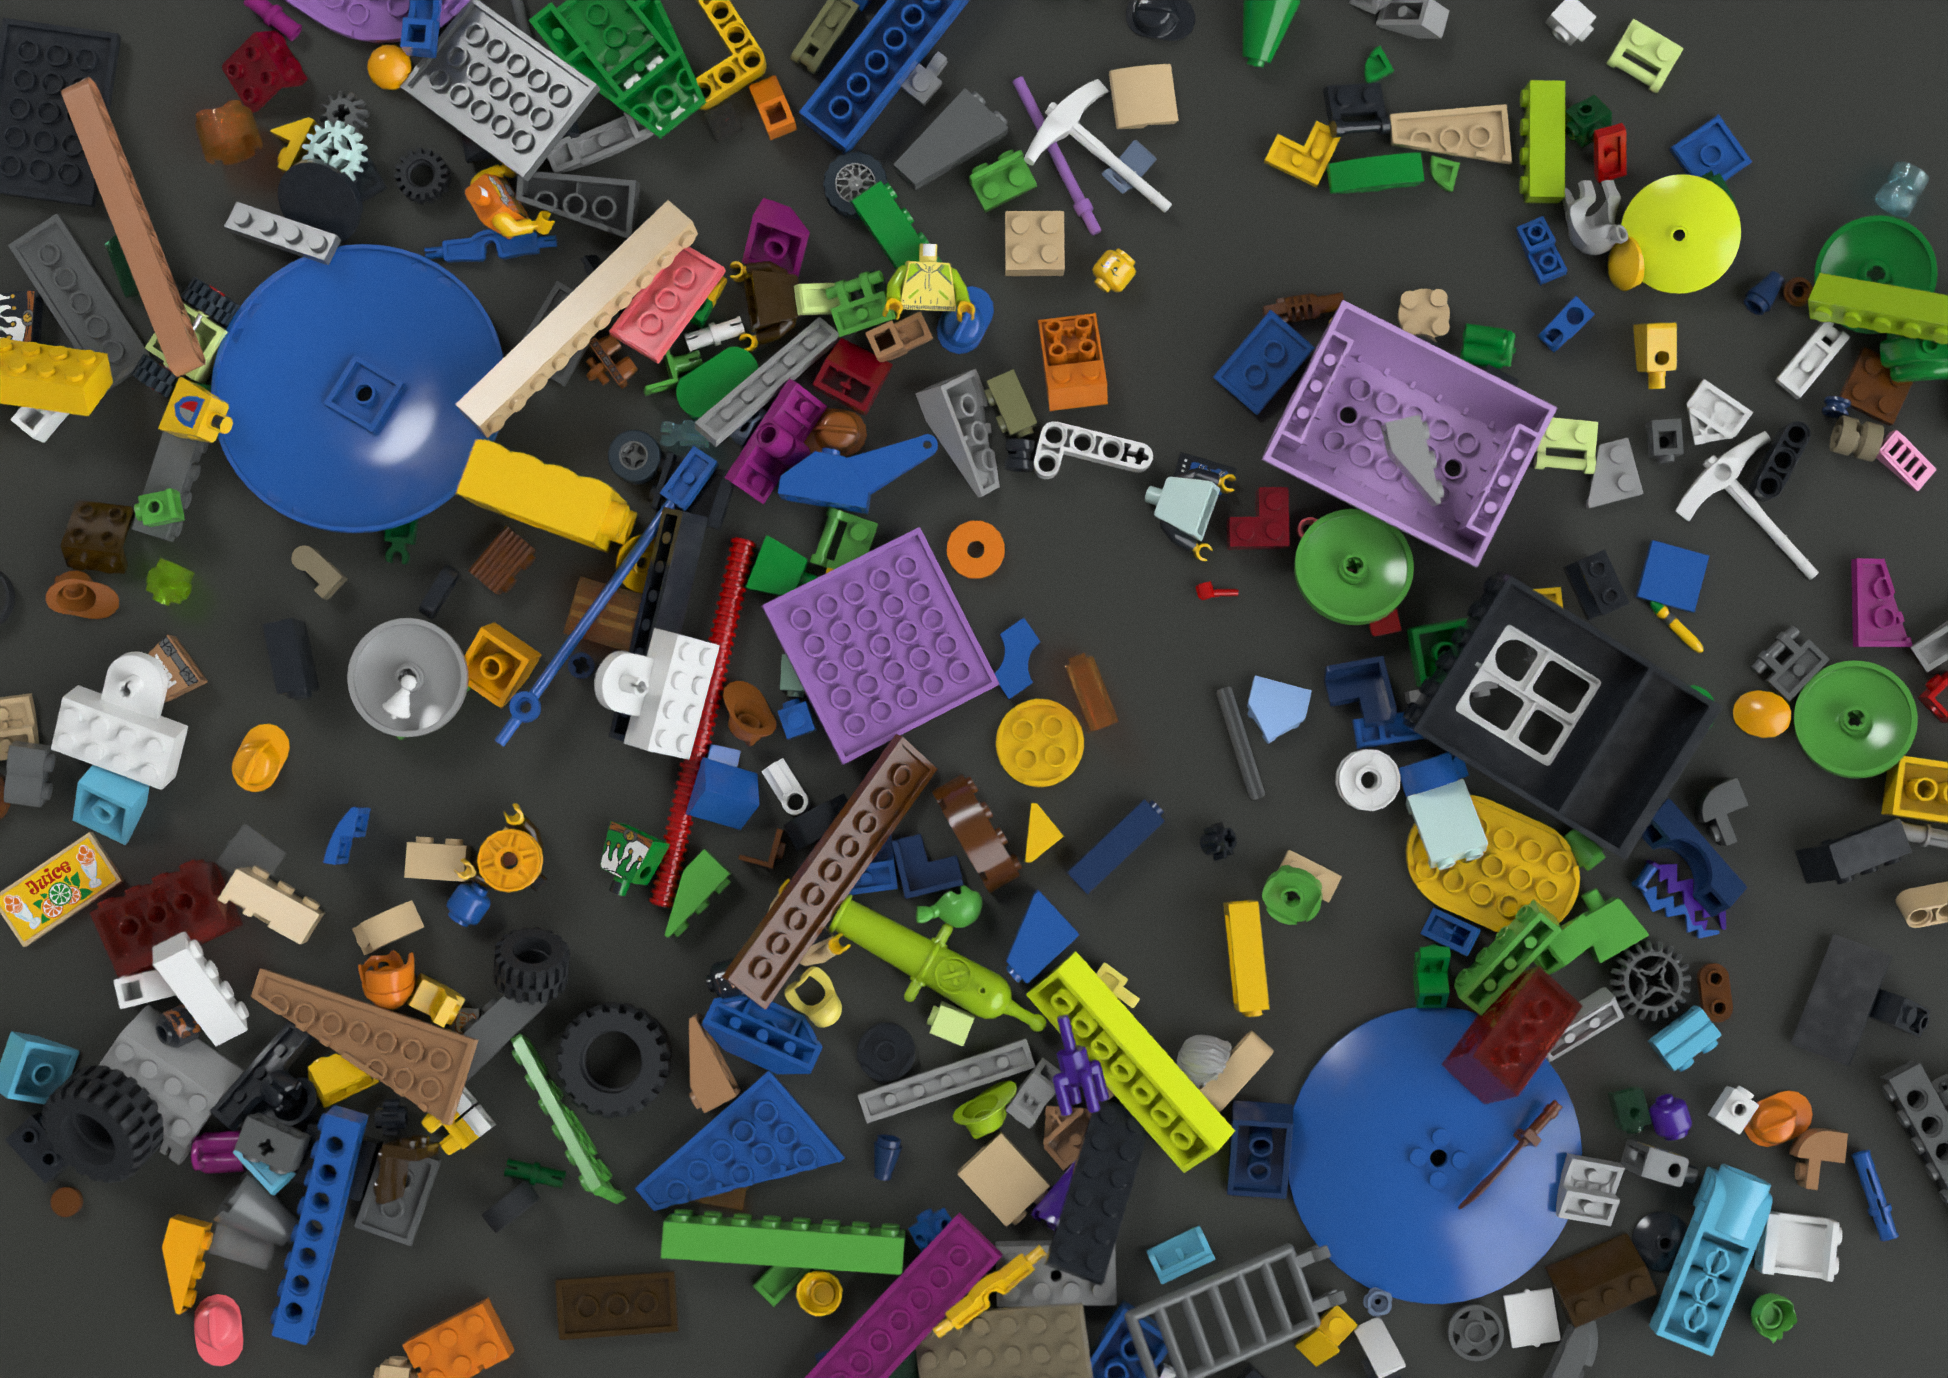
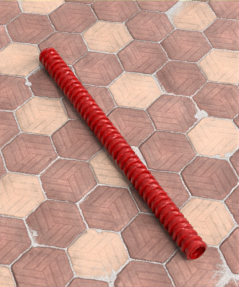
M738 537L731 538L733 547H729L731 555L727 556L729 564L725 565V570H727V573L723 574L725 582L721 583L720 586L723 590L718 595L721 597L720 601H717L716 604L719 608L714 612L717 617L712 621L715 625L710 630L713 633L712 637L708 639V641L720 645L690 759H684L683 762H680L682 770L678 771L677 774L680 776V779L676 780L675 784L678 787L673 792L676 796L671 801L674 805L669 809L672 814L667 818L670 823L666 825L665 829L668 831L663 836L666 839L665 842L670 845L659 864V870L655 871L657 879L653 880L655 888L651 889L653 897L649 898L651 904L667 908L673 907V898H676L675 889L679 888L677 880L681 879L679 871L683 870V866H681V862L685 861L683 853L687 852V848H685V845L689 844L687 836L691 835L689 827L693 826L694 823L691 821L693 816L687 815L686 810L702 758H705L706 754L709 753L707 748L708 745L712 744V741L709 739L710 736L714 735L712 727L716 726L714 718L718 717L716 709H720L718 700H722L720 691H724L722 682H726L724 673H728L726 665L730 664L728 656L732 655V651H730V647L734 646L732 638L736 637L734 630L738 628V624H736L737 619H740L738 612L739 610L742 611L743 608L740 606V603L744 602L745 598L742 595L747 590L744 588L745 584L748 583L746 577L751 573L748 568L753 564L750 559L754 557L755 553L752 551L757 546L754 541Z

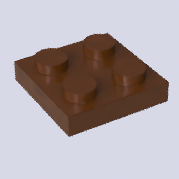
M1864 347L1860 350L1839 397L1851 401L1850 408L1891 426L1894 424L1914 381H1893L1890 376V368H1885L1881 363L1880 354Z

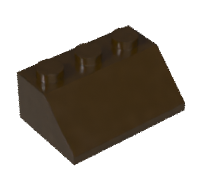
M1627 1233L1545 1266L1567 1322L1574 1328L1657 1294L1647 1267Z

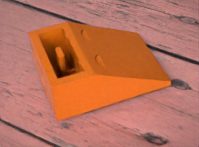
M1096 313L1038 320L1049 411L1108 404L1107 379Z

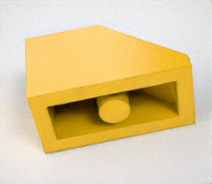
M338 1054L318 1058L312 1065L308 1066L309 1080L314 1083L317 1095L324 1108L379 1083L378 1079H374Z

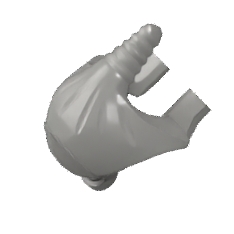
M1582 180L1578 183L1580 198L1574 200L1570 190L1565 188V197L1562 199L1568 225V235L1572 244L1582 253L1599 255L1609 251L1615 243L1622 244L1628 240L1627 230L1622 225L1615 224L1616 212L1621 196L1616 189L1614 180H1604L1601 182L1606 200L1595 214L1587 217L1585 216L1587 209L1596 201L1592 181Z

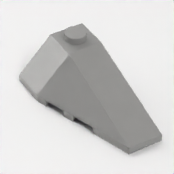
M977 370L967 371L915 393L926 422L977 497H982L999 488L995 452L990 449L988 434L992 433L991 424L986 423L984 407L988 406Z

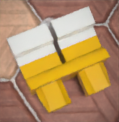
M465 1086L452 1125L442 1124L439 1119L430 1113L421 1122L431 1134L442 1125L450 1134L440 1142V1146L448 1155L461 1148L465 1149L496 1125L480 1104L458 1120L462 1114L478 1102Z

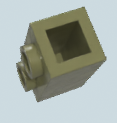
M1014 369L988 380V389L984 390V394L990 407L995 405L1000 416L995 418L1002 434L1007 432L1010 438L1017 436L1018 439L1033 434V428L1037 427V421Z

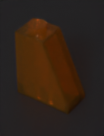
M1085 653L1069 658L1070 664L1064 668L1088 733L1119 722L1094 657L1087 658Z

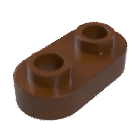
M1707 963L1697 973L1700 1008L1703 1009L1710 1021L1724 1022L1729 1019L1733 1012L1729 974L1722 965ZM1713 973H1717L1719 976V980L1715 984L1710 980ZM1718 1002L1723 1006L1720 1013L1714 1011V1005Z

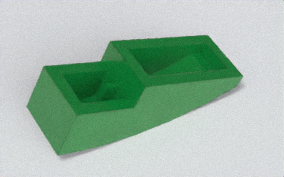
M1421 152L1374 156L1326 165L1330 194L1384 191L1387 188L1414 187L1424 182Z

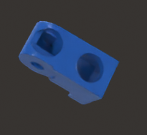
M1575 296L1537 337L1554 353L1568 339H1571L1595 314Z

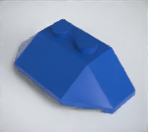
M744 994L725 999L722 997L714 998L702 1022L705 1030L724 1051L778 1075L811 1074L823 1048L805 1016L774 1002H771L765 1010Z

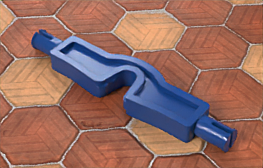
M489 229L480 231L471 238L444 240L442 242L443 246L425 247V257L427 259L444 258L447 263L483 262L486 260L487 245L495 243L498 257L506 260L523 255L539 254L540 248L558 247V243L556 242V234L539 237L534 231L530 234L507 239L496 231Z

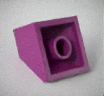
M763 197L752 217L742 263L772 261L785 268L789 274H795L799 278L810 232L791 207Z

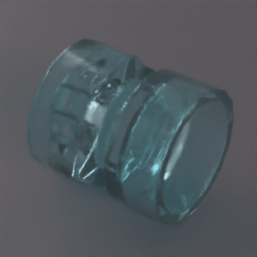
M1896 162L1887 176L1888 183H1884L1875 197L1876 204L1893 215L1908 217L1917 203L1915 196H1920L1929 182V176L1914 165Z

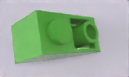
M1584 914L1562 925V931L1533 960L1545 977L1569 964L1602 937Z

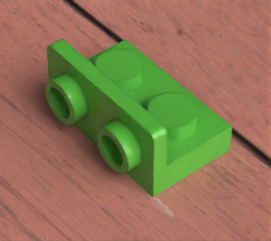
M1009 150L998 157L999 161L989 166L987 163H984L972 170L973 174L969 176V183L985 213L1037 187V183L1024 161L1022 150L1015 153L1013 150Z

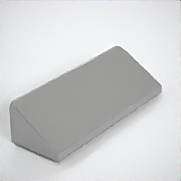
M1602 987L1531 1030V1034L1550 1063L1625 1017L1615 996L1606 987Z

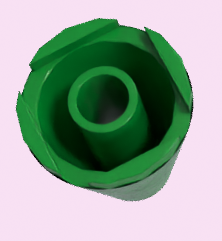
M1243 0L1242 57L1248 59V65L1264 68L1265 63L1272 62L1301 0Z

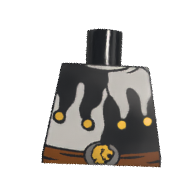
M27 290L0 293V338L41 344L44 300L37 291Z

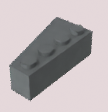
M536 171L528 182L518 175L516 200L628 239L637 228L640 183L636 180Z

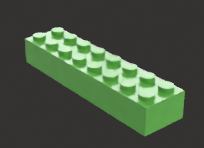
M675 1209V1213H670L663 1223L661 1258L902 1275L906 1230L900 1229L898 1224L884 1223L882 1228L870 1227L869 1222L854 1221L852 1226L840 1225V1221L834 1219H824L823 1224L811 1223V1219L805 1217H794L793 1222L781 1221V1216L764 1215L763 1220L751 1219L752 1215L746 1213H735L734 1217L731 1218L722 1217V1212L705 1211L702 1216L692 1215L693 1211L688 1209Z

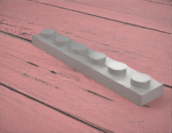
M818 317L695 422V429L715 447L718 446L773 399L789 378L794 381L835 346L840 340L838 332L822 318Z
M1024 1038L860 1093L858 1098L866 1122L870 1123L1035 1068L1036 1066L1027 1039Z

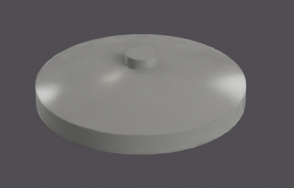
M414 618L387 621L368 632L356 646L350 659L347 674L350 697L359 714L374 728L400 737L423 736L446 725L462 706L469 681L467 662L455 639L439 626ZM412 675L415 677L417 684L414 689L409 690V711L411 716L409 718L397 717L392 719L390 717L391 714L384 710L382 704L387 702L388 699L393 697L402 688L400 683L402 677Z

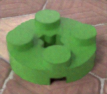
M1284 865L1278 871L1272 873L1266 880L1262 893L1263 901L1267 906L1266 910L1272 918L1284 924L1297 925V922L1304 920L1308 922L1320 910L1323 898L1322 883L1306 870ZM1294 891L1298 893L1297 895L1300 899L1294 898L1293 901L1287 899L1288 894L1286 892Z

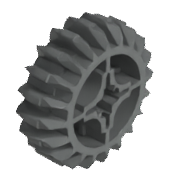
M1645 940L1643 949L1639 943H1635L1632 945L1634 953L1629 949L1622 951L1626 957L1625 960L1619 957L1615 958V962L1621 966L1620 969L1611 968L1610 970L1612 974L1618 975V979L1609 981L1610 985L1619 987L1612 994L1615 997L1623 996L1619 1000L1618 1005L1625 1007L1629 1004L1627 1008L1629 1015L1637 1012L1638 1018L1644 1020L1648 1013L1649 1019L1655 1021L1659 1012L1662 1018H1667V1008L1672 1012L1678 1011L1675 1001L1683 1004L1686 1002V999L1680 996L1681 992L1689 993L1691 991L1689 987L1683 986V981H1690L1692 979L1691 976L1682 975V972L1686 971L1689 966L1685 963L1678 965L1683 956L1680 953L1672 956L1674 951L1672 946H1667L1663 950V942L1656 941L1654 946H1652L1650 940ZM1648 956L1659 957L1656 963H1651L1647 969L1635 966L1642 958ZM1666 964L1669 967L1672 976L1671 986H1669L1664 980ZM1629 974L1635 977L1637 981V987L1634 991L1636 993L1635 996H1633L1629 988ZM1641 974L1654 975L1653 979H1655V983L1660 987L1654 985L1646 986L1648 982L1645 981V977ZM1658 991L1666 995L1657 1003L1642 1004L1645 997L1649 998L1653 992Z

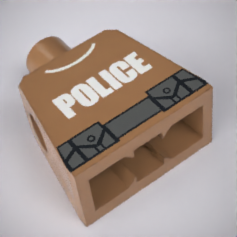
M165 636L148 653V655L154 657L162 665L167 675L168 688L164 703L208 682L176 636Z

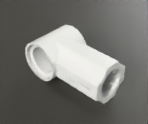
M784 758L774 762L762 771V774L787 813L793 816H800L809 810V796L804 792ZM795 794L801 795L804 799V804L799 810H791L788 805L790 797Z

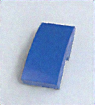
M1543 216L1516 227L1523 251L1539 285L1567 274L1568 269L1555 247L1556 240Z

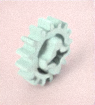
M339 120L336 121L335 126L331 121H325L324 129L321 126L315 125L316 134L307 133L306 135L311 141L310 144L302 145V148L308 150V155L303 156L302 159H318V156H320L325 161L324 163L335 167L340 172H345L353 181L356 180L353 174L355 170L358 172L364 171L359 166L360 161L366 162L368 158L361 155L362 151L368 149L366 145L359 144L363 135L359 133L353 134L355 127L349 124L345 127L344 122ZM347 140H349L352 150L347 146ZM332 150H339L338 156H331Z

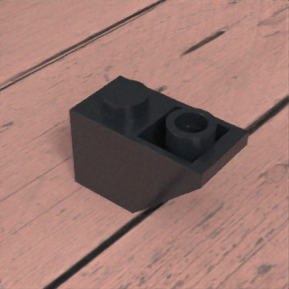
M1880 989L1869 1017L1920 1038L1922 1032L1928 1027L1931 1010L1906 997Z

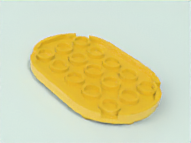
M1470 795L1488 841L1487 849L1480 858L1471 861L1463 858L1455 861V865L1450 868L1438 870V867L1429 868L1427 853L1416 824H1413L1406 844L1407 868L1417 889L1433 904L1497 933L1504 926H1509L1516 918L1518 910L1522 906L1528 905L1533 899L1553 914L1558 923L1572 909L1579 891V866L1568 842L1553 828L1489 799Z

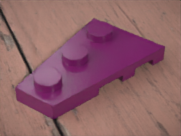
M1851 559L1853 647H1911L1913 644L1911 638L1906 635L1903 626L1905 620L1902 611H1898L1894 599L1895 590L1885 559Z

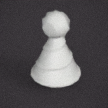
M412 675L402 677L400 682L402 688L393 697L388 699L387 702L382 704L384 710L391 714L390 717L392 719L397 717L409 718L411 716L409 711V690L414 689L417 684L415 677Z

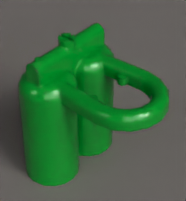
M1466 323L1463 331L1460 359L1475 366L1486 367L1489 364L1497 369L1503 366L1511 367L1512 355L1516 352V348H1513L1516 338L1515 333L1503 328Z

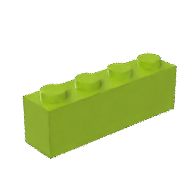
M1530 80L1520 92V107H1524V118H1521L1520 136H1524V147L1520 149L1519 160L1520 165H1524V176L1520 178L1519 190L1520 194H1524V203H1560L1565 197V81Z

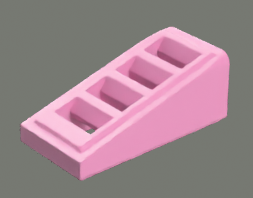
M1897 430L1891 431L1885 437L1876 457L1915 492H1918L1937 470ZM1894 445L1898 446L1899 448L1891 456L1888 452ZM1905 452L1907 456L1899 464L1896 460ZM1913 459L1916 463L1907 472L1904 468ZM1921 466L1925 471L1915 480L1912 476Z

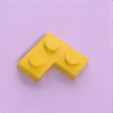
M1316 121L1304 146L1277 134L1264 163L1311 186L1317 187L1341 137L1333 138L1329 126L1319 121Z

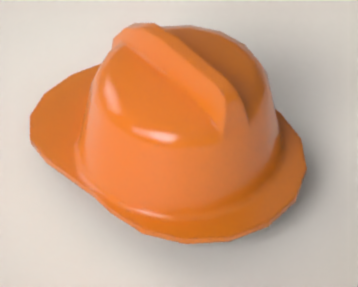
M1788 1090L1774 1094L1756 1102L1759 1107L1745 1126L1744 1131L1748 1138L1757 1145L1770 1147L1782 1144L1798 1137L1808 1129L1813 1115L1811 1104L1799 1092Z

